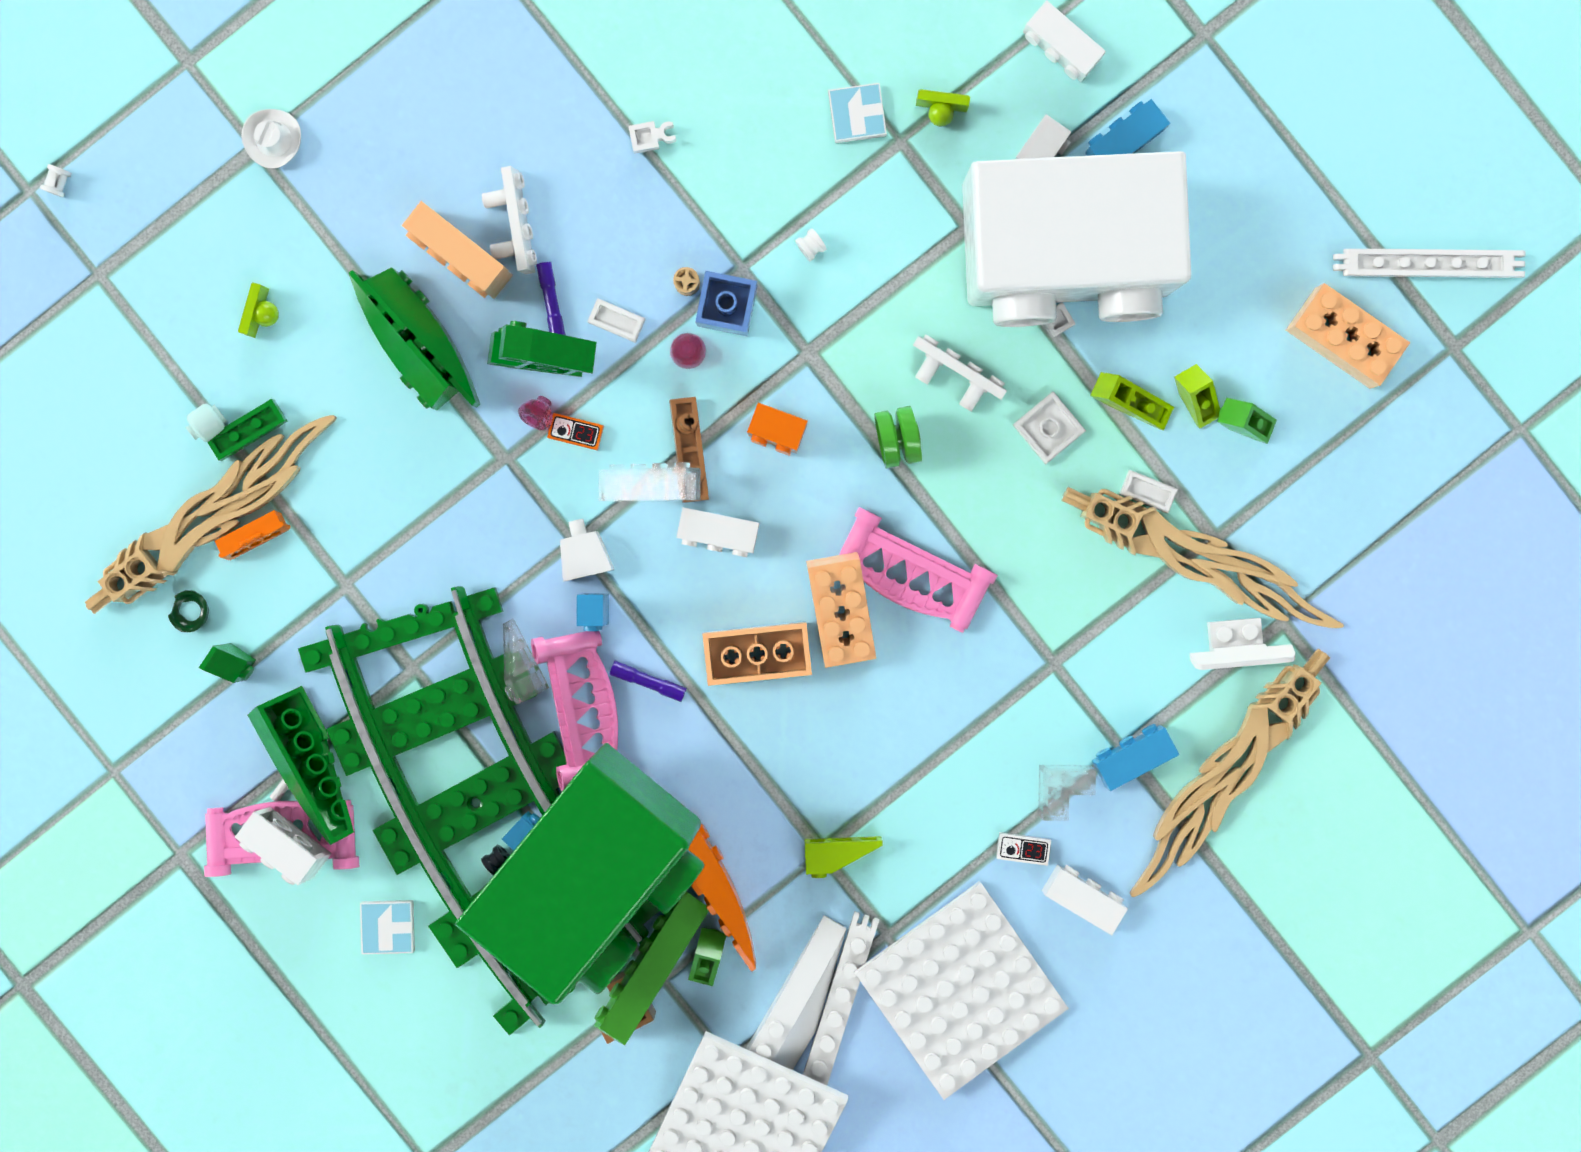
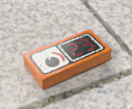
M553 413L547 438L598 451L604 425Z

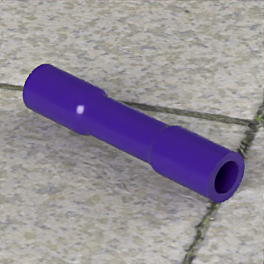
M551 262L538 263L536 268L540 287L543 291L549 332L566 335L555 290L556 284Z
M614 661L609 673L611 676L644 686L679 702H682L687 689L673 682L661 680L640 672L636 668L618 661Z

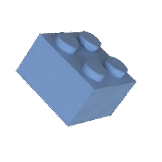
M705 271L695 321L696 325L748 337L758 287L757 281Z

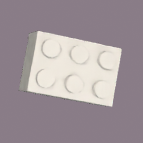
M271 807L254 811L234 837L240 841L239 845L241 848L249 853L254 852L261 857L260 861L266 867L277 869L282 873L281 877L292 885H300L313 879L332 854Z

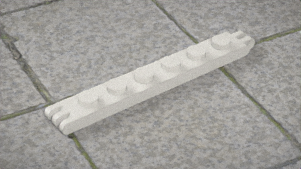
M1344 249L1343 254H1333L1334 261H1343V264H1334L1333 271H1343V276L1524 278L1525 271H1515V268L1525 267V261H1515V257H1525V251Z
M854 911L803 1072L804 1076L824 1085L828 1084L860 983L854 971L866 963L879 923V919L874 917L871 927L867 926L869 916L865 914L861 924L857 923L860 913Z

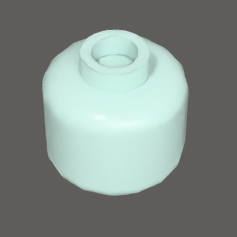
M203 404L187 415V421L190 425L185 428L195 440L200 437L204 442H208L224 429V423L227 420L215 404L212 407L208 404Z

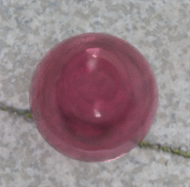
M683 333L673 340L670 347V355L674 363L679 367L692 369L699 366L704 360L706 347L703 340L696 334Z
M538 396L537 399L526 401L518 409L519 417L524 423L534 429L548 430L553 419L550 408L552 403L544 396Z

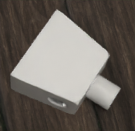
M583 519L568 522L572 537L560 540L563 582L614 570L599 532L587 533Z

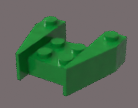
M510 321V325L506 324L499 328L498 332L494 331L491 333L487 361L489 365L582 377V372L593 374L597 344L595 341L526 328L527 323L520 321Z

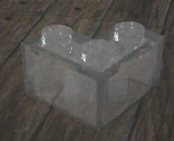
M1039 765L1038 816L1044 821H1069V795H1095L1096 769L1091 765Z

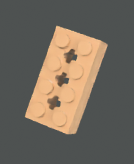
M420 201L402 224L408 231L405 236L423 250L429 247L426 251L443 266L448 262L449 266L447 269L463 282L469 279L470 281L467 285L484 298L489 295L495 299L513 276L505 266L422 201Z
M1325 283L1314 288L1286 329L1291 335L1369 389L1381 386L1410 344L1408 340ZM1324 317H1326V318L1328 319V322H1329V325H1328V326L1325 325L1326 319H1325ZM1367 347H1369L1371 350L1370 356L1368 355L1369 349Z
M858 552L806 561L825 668L876 659ZM835 581H840V588L834 589ZM840 606H844V613H838ZM844 631L849 632V636L847 638L842 637Z
M806 622L704 632L702 634L708 686L812 675ZM780 644H786V648L790 647L791 652H788L786 657H781V653H776V649L780 648ZM755 647H760V650L765 652L764 655H761V660H755V656L751 657L750 652H753ZM729 649H733L734 653L738 652L739 657L735 659V663H730V659H725Z

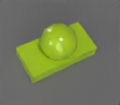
M923 89L918 90L916 106L929 108L928 115L930 121L939 127L946 126L953 120L954 111L967 113L970 103L969 95Z
M251 283L238 328L239 333L256 338L259 325L268 327L276 323L279 318V311L273 303L266 301L269 288L257 283Z

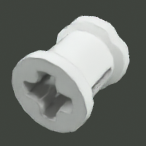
M48 164L47 169L49 171L45 183L40 186V189L63 198V189L67 177H71L72 173Z

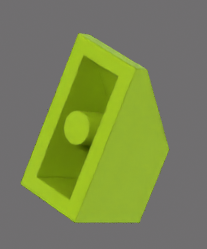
M1197 364L1174 376L1179 396L1199 429L1219 418L1220 406L1213 380Z

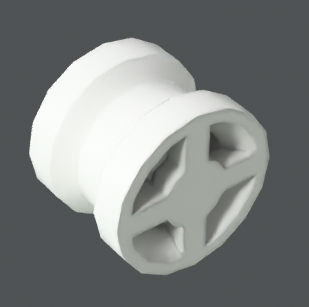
M813 228L807 231V235L804 238L795 240L798 248L809 262L815 258L818 252L827 250L824 242Z

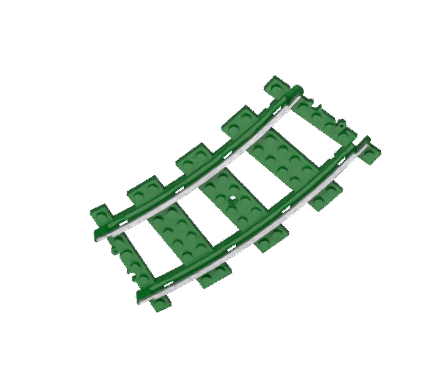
M457 586L452 587L451 592L458 612H455L452 601L433 606L430 613L429 607L426 604H418L414 608V613L417 617L407 614L388 621L377 619L378 627L374 632L369 630L367 623H363L359 630L344 634L341 625H331L325 627L327 640L298 648L305 673L331 666L350 719L326 730L346 776L367 767H371L395 818L372 831L396 875L419 863L421 864L449 910L428 927L456 968L479 954L499 983L512 999L493 1015L510 1036L529 1019L541 1028L546 1020L531 1002L537 996L545 1005L549 1002L455 925L456 921L481 890L471 896L444 849L533 801L543 816L560 795L557 790L559 784L556 767L566 765L567 762L564 748L556 733L553 731L532 743L514 705L537 696L518 649L496 658L492 655L480 619L504 612L496 587L467 596L465 588ZM468 625H470L476 643L473 641ZM455 627L470 669L375 708L356 657ZM346 669H347V671H348L350 680H351L352 685H353L352 688H351V686H350L348 677H347L346 672H345ZM490 716L509 756L418 804L395 756ZM507 721H509V723H510V725H511V727H512V729H513V731H514V734H515V736H516V739H515V737H514V735H513V733H512V731H511V729H510V727H509ZM389 778H392L394 785L399 793L398 796ZM474 798L480 800L481 804L479 807L472 805ZM441 872L443 873V875H444V877L446 878L447 882H448L449 885L451 886V889H449V887L447 886V884H446V882L444 881L443 877L441 876V874H440ZM646 900L622 931L641 944L649 933L644 924L657 914L659 910ZM506 970H508L511 973V975L517 981L518 985H516V983L512 980V978L509 976Z

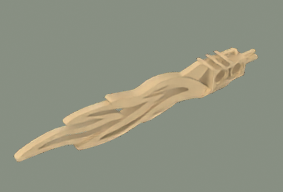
M334 415L325 416L299 428L289 436L279 451L263 466L264 461L284 439V435L278 434L271 437L257 447L243 461L236 460L214 487L188 499L175 513L168 525L150 533H143L138 541H133L127 549L121 550L116 560L103 570L104 577L97 581L102 589L85 601L87 609L96 614L111 601L131 604L147 591H155L157 588L152 587L157 583L164 584L168 581L162 580L167 575L174 576L177 574L179 568L195 547L210 543L227 534L240 524V521L236 519L259 510L278 496L300 471L301 468L296 466L295 463L302 452L326 428L335 422L337 417ZM312 430L296 446V448L291 453L285 464L277 473L269 477L267 480L255 485V483L259 479H261L263 476L269 473L283 459V457L286 455V453L296 440H298L304 433ZM261 454L243 481V492L229 497L237 488L250 465ZM203 503L196 511L191 513L197 506ZM215 513L189 531L180 540L184 531L198 516L204 517ZM217 528H221V530H219V531H217V532H215V533L209 535L210 533H212V532H213L214 530H216ZM148 550L160 551L158 562ZM140 562H143L145 565V571L142 574L138 572ZM120 578L124 580V588L122 590H119L117 587V582Z
M1067 487L1061 501L1082 510L1080 517L1085 519V527L1102 535L1109 544H1112V541H1114L1117 547L1124 550L1125 546L1129 553L1133 555L1138 553L1158 557L1177 574L1190 580L1210 583L1234 603L1239 605L1245 603L1271 618L1281 621L1289 620L1286 615L1267 602L1259 593L1277 602L1299 620L1328 628L1344 627L1341 622L1303 600L1290 587H1297L1298 583L1275 565L1246 552L1220 548L1227 547L1228 544L1213 536L1194 531L1178 530L1156 508L1143 507L1142 505L1146 503L1142 501L1135 503L1131 501L1133 497H1122L1107 489H1101L1098 493H1091L1090 496H1087ZM1103 494H1106V495H1108V496H1110V497H1112V498H1114V499H1116V500L1113 501V500L1108 499V498H1106V497H1104V496H1102V495H1103ZM1098 503L1105 507V514L1102 517L1096 516L1094 508ZM1122 514L1128 518V525L1125 528H1121L1118 525V518ZM1141 521L1145 534L1133 537ZM1090 522L1099 525V528L1090 525ZM1164 537L1172 543L1212 561L1195 558L1187 559L1172 549ZM1191 537L1204 539L1209 542L1204 544L1192 539ZM1230 556L1244 558L1260 565L1262 568ZM1179 562L1185 563L1193 567L1205 576L1199 575L1195 572L1186 569ZM1217 569L1237 572L1240 584L1266 609L1251 600L1231 578ZM1246 575L1261 578L1277 585L1295 603L1320 620L1309 618L1295 610L1280 595L1254 582Z
M1317 649L1303 667L1295 664L1293 666H1286L1273 682L1266 683L1263 688L1268 689L1265 692L1258 693L1255 698L1259 700L1250 703L1247 707L1245 718L1237 735L1214 751L1199 768L1201 774L1190 781L1174 797L1156 826L1153 837L1157 841L1159 840L1158 846L1149 865L1131 889L1130 895L1132 897L1147 891L1165 875L1171 867L1181 843L1190 831L1191 833L1177 859L1176 865L1181 867L1192 858L1211 830L1213 832L1218 830L1231 801L1253 784L1262 769L1267 753L1292 736L1293 726L1295 730L1300 726L1301 716L1303 719L1308 716L1309 706L1320 693L1319 686L1321 682L1315 677L1330 659L1325 652ZM1303 677L1304 685L1301 689L1297 690L1295 682ZM1283 698H1287V707L1283 710H1280V700ZM1268 710L1279 717L1282 722L1269 725ZM1253 740L1249 754L1240 768L1235 767L1228 771L1243 755ZM1224 754L1218 761H1215L1218 757ZM1248 769V771L1246 772V774H1245V775L1242 777V779L1239 781V779L1241 778V776H1242V775L1244 774V772ZM1214 795L1202 830L1194 843L1205 813L1203 802ZM1193 811L1174 838L1166 860L1151 877L1163 856L1172 831Z

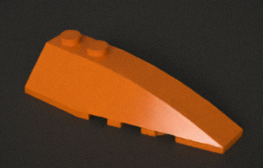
M701 824L688 850L704 862V868L691 886L698 896L704 894V900L707 904L706 908L711 915L718 914L720 917L718 919L720 928L728 937L733 936L735 939L732 941L734 948L752 972L756 969V958L743 906L736 888L721 861L724 859L721 851L716 845L712 847L707 839L710 835L705 826Z

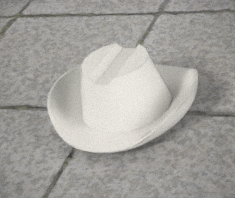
M277 109L260 110L250 115L245 121L241 134L242 143L247 154L254 162L265 168H279L288 163L298 152L301 143L300 126L297 120L285 111Z

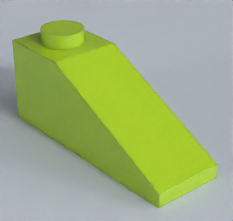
M1100 372L1090 395L1107 406L1160 430L1165 429L1174 409L1172 405L1116 374Z
M882 837L805 839L806 875L811 874L812 878H825L827 874H832L883 846Z

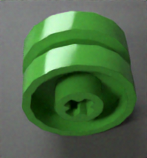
M911 406L897 408L895 413L896 425H894L892 415L888 410L874 413L876 432L885 469L900 465V449H902L904 459L908 464L922 461L921 438Z

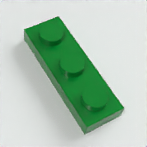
M270 399L225 426L220 433L207 443L218 461H223L288 421L276 401Z

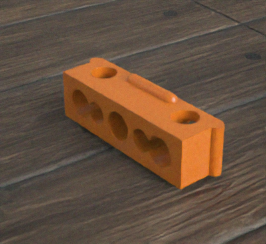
M273 510L215 540L220 552L219 557L231 561L288 531L290 525L286 524L282 513Z

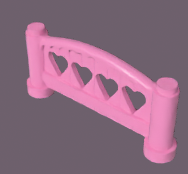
M858 507L855 513L857 519L839 555L858 552L863 581L885 598L922 614L949 619L951 621L950 627L963 633L965 629H968L990 583L994 584L998 575L977 564H974L969 573L878 528L882 518ZM882 548L883 571L875 572L872 567H865L863 565L864 558ZM905 560L907 581L899 584L895 578L889 579L886 576L887 570ZM928 571L929 594L922 595L919 590L910 589L909 583ZM951 583L953 604L947 607L943 605L942 601H934L933 593Z
M584 631L545 640L543 637L531 639V650L535 663L547 662L567 764L556 767L557 781L561 791L565 789L582 766L595 754L582 749L594 734L600 733L603 740L601 744L608 743L617 750L618 715L615 697L606 669L596 650L597 646L602 645L599 631ZM580 657H585L588 661L586 668L589 669L590 675L586 679L567 672ZM586 682L591 683L593 687L591 693L594 695L595 700L592 704L572 698ZM592 707L598 712L596 718L599 720L600 725L597 729H591L577 723Z
M345 800L354 833L332 845H329L323 836L320 841L317 839L308 826L310 818L298 801L259 803L229 813L223 812V807L207 808V814H205L207 865L204 866V877L230 875L231 864L262 863L260 861L261 857L254 852L249 853L241 848L240 842L234 838L235 834L231 828L234 823L242 826L254 811L269 807L292 823L297 819L303 822L302 831L332 853L328 859H333V869L360 867L359 856H356L354 806L351 805V800Z

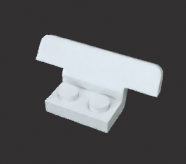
M1261 618L1207 622L1209 652L1190 653L1191 663L1199 670L1289 663L1295 660L1296 654L1292 644L1266 646V644H1263Z

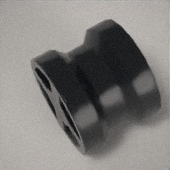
M497 844L492 848V853L483 856L481 861L484 867L494 876L510 855L502 846Z

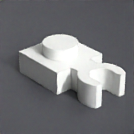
M654 121L630 125L629 131L634 154L660 149L659 141L667 144L676 142L675 135H665L667 129L674 128L673 122H664L660 128L655 127Z

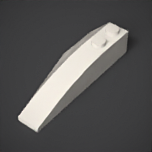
M825 915L823 916L746 1047L747 1050L791 1070L794 1069L817 1030L846 927Z

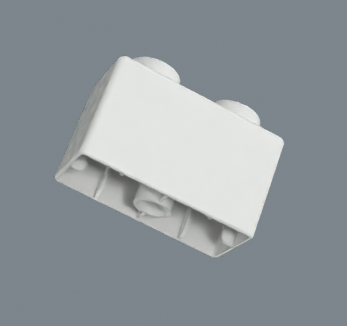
M1185 152L976 161L971 164L962 184L968 303L972 306H992L993 322L996 326L1026 327L1052 323L1057 318V302L1098 301L1099 318L1101 321L1130 322L1160 317L1163 313L1162 297H1167L1191 279Z

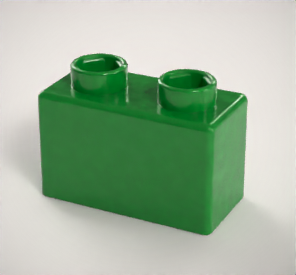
M604 743L582 766L459 917L455 925L553 1005L560 1004L579 981L595 994H600L620 972L637 948V942L622 931L624 926L646 900L663 914L668 913L703 870L704 862L688 850L701 827V821L694 813L610 744Z

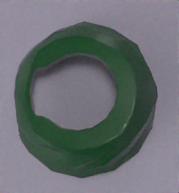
M184 590L175 595L172 611L168 615L169 621L181 632H194L198 630L208 619L209 607L206 600L201 594L192 590ZM194 601L200 606L201 614L198 619L188 621L179 613L183 602Z

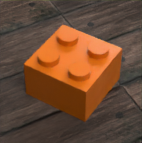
M758 402L747 433L751 437V442L766 447L767 443L776 446L775 451L790 456L791 452L797 454L808 421Z

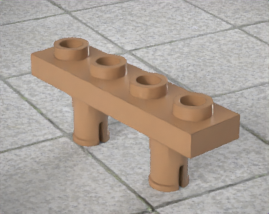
M696 397L670 399L669 404L682 503L709 500Z

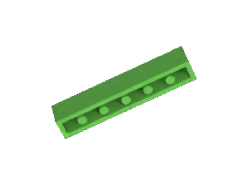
M686 892L668 913L660 915L655 920L652 926L654 931L649 938L646 937L641 942L638 948L640 953L635 961L631 960L624 970L626 975L621 983H616L609 994L611 999L606 1007L603 1005L596 1013L594 1027L618 1043L626 1045L709 912L704 903Z

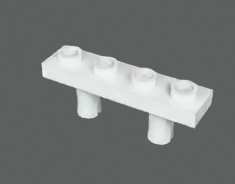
M512 166L502 167L503 189L482 193V202L487 209L507 205L512 239L511 241L491 244L490 252L495 259L515 256L517 271L523 274L536 273L537 257L530 239H533V232L526 216L529 213L527 200L523 198L522 188L525 187L522 173Z
M925 335L924 338L917 337L913 346L925 352L927 357L915 376L917 379L928 385L939 366L944 364L970 380L969 383L971 385L959 403L962 407L972 412L984 392H989L1002 400L1007 392L1003 388L1005 384L1003 381L993 375L990 379L986 378L981 374L983 369L972 362H969L968 365L960 362L959 358L961 356L949 348L945 352L936 347L939 342L930 336Z

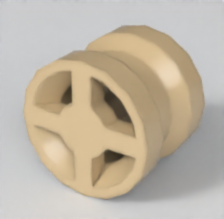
M682 267L674 274L673 282L676 290L681 295L691 296L699 290L700 279L694 269Z

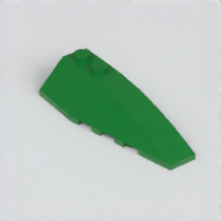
M391 267L365 280L362 285L402 330L404 329L409 335H413V342L424 353L431 356V362L443 374L446 373L449 376L447 379L472 406L477 408L480 402L459 351L444 326L427 305L429 299L421 290L415 292L410 286L413 282L403 270L398 272Z
M351 270L349 276L358 302L381 347L402 374L400 380L409 389L414 388L418 392L419 396H417V399L426 409L429 407L434 410L440 409L459 391L447 379L448 376L443 374L431 362V356L424 353L413 342L414 337L412 334L409 335L404 329L402 330L362 285L365 280L357 272Z
M300 686L256 706L247 716L286 785L329 845L354 833L347 804L341 794L340 778L337 777L334 768V756L332 752L330 753L327 742L329 739L327 730L304 688Z

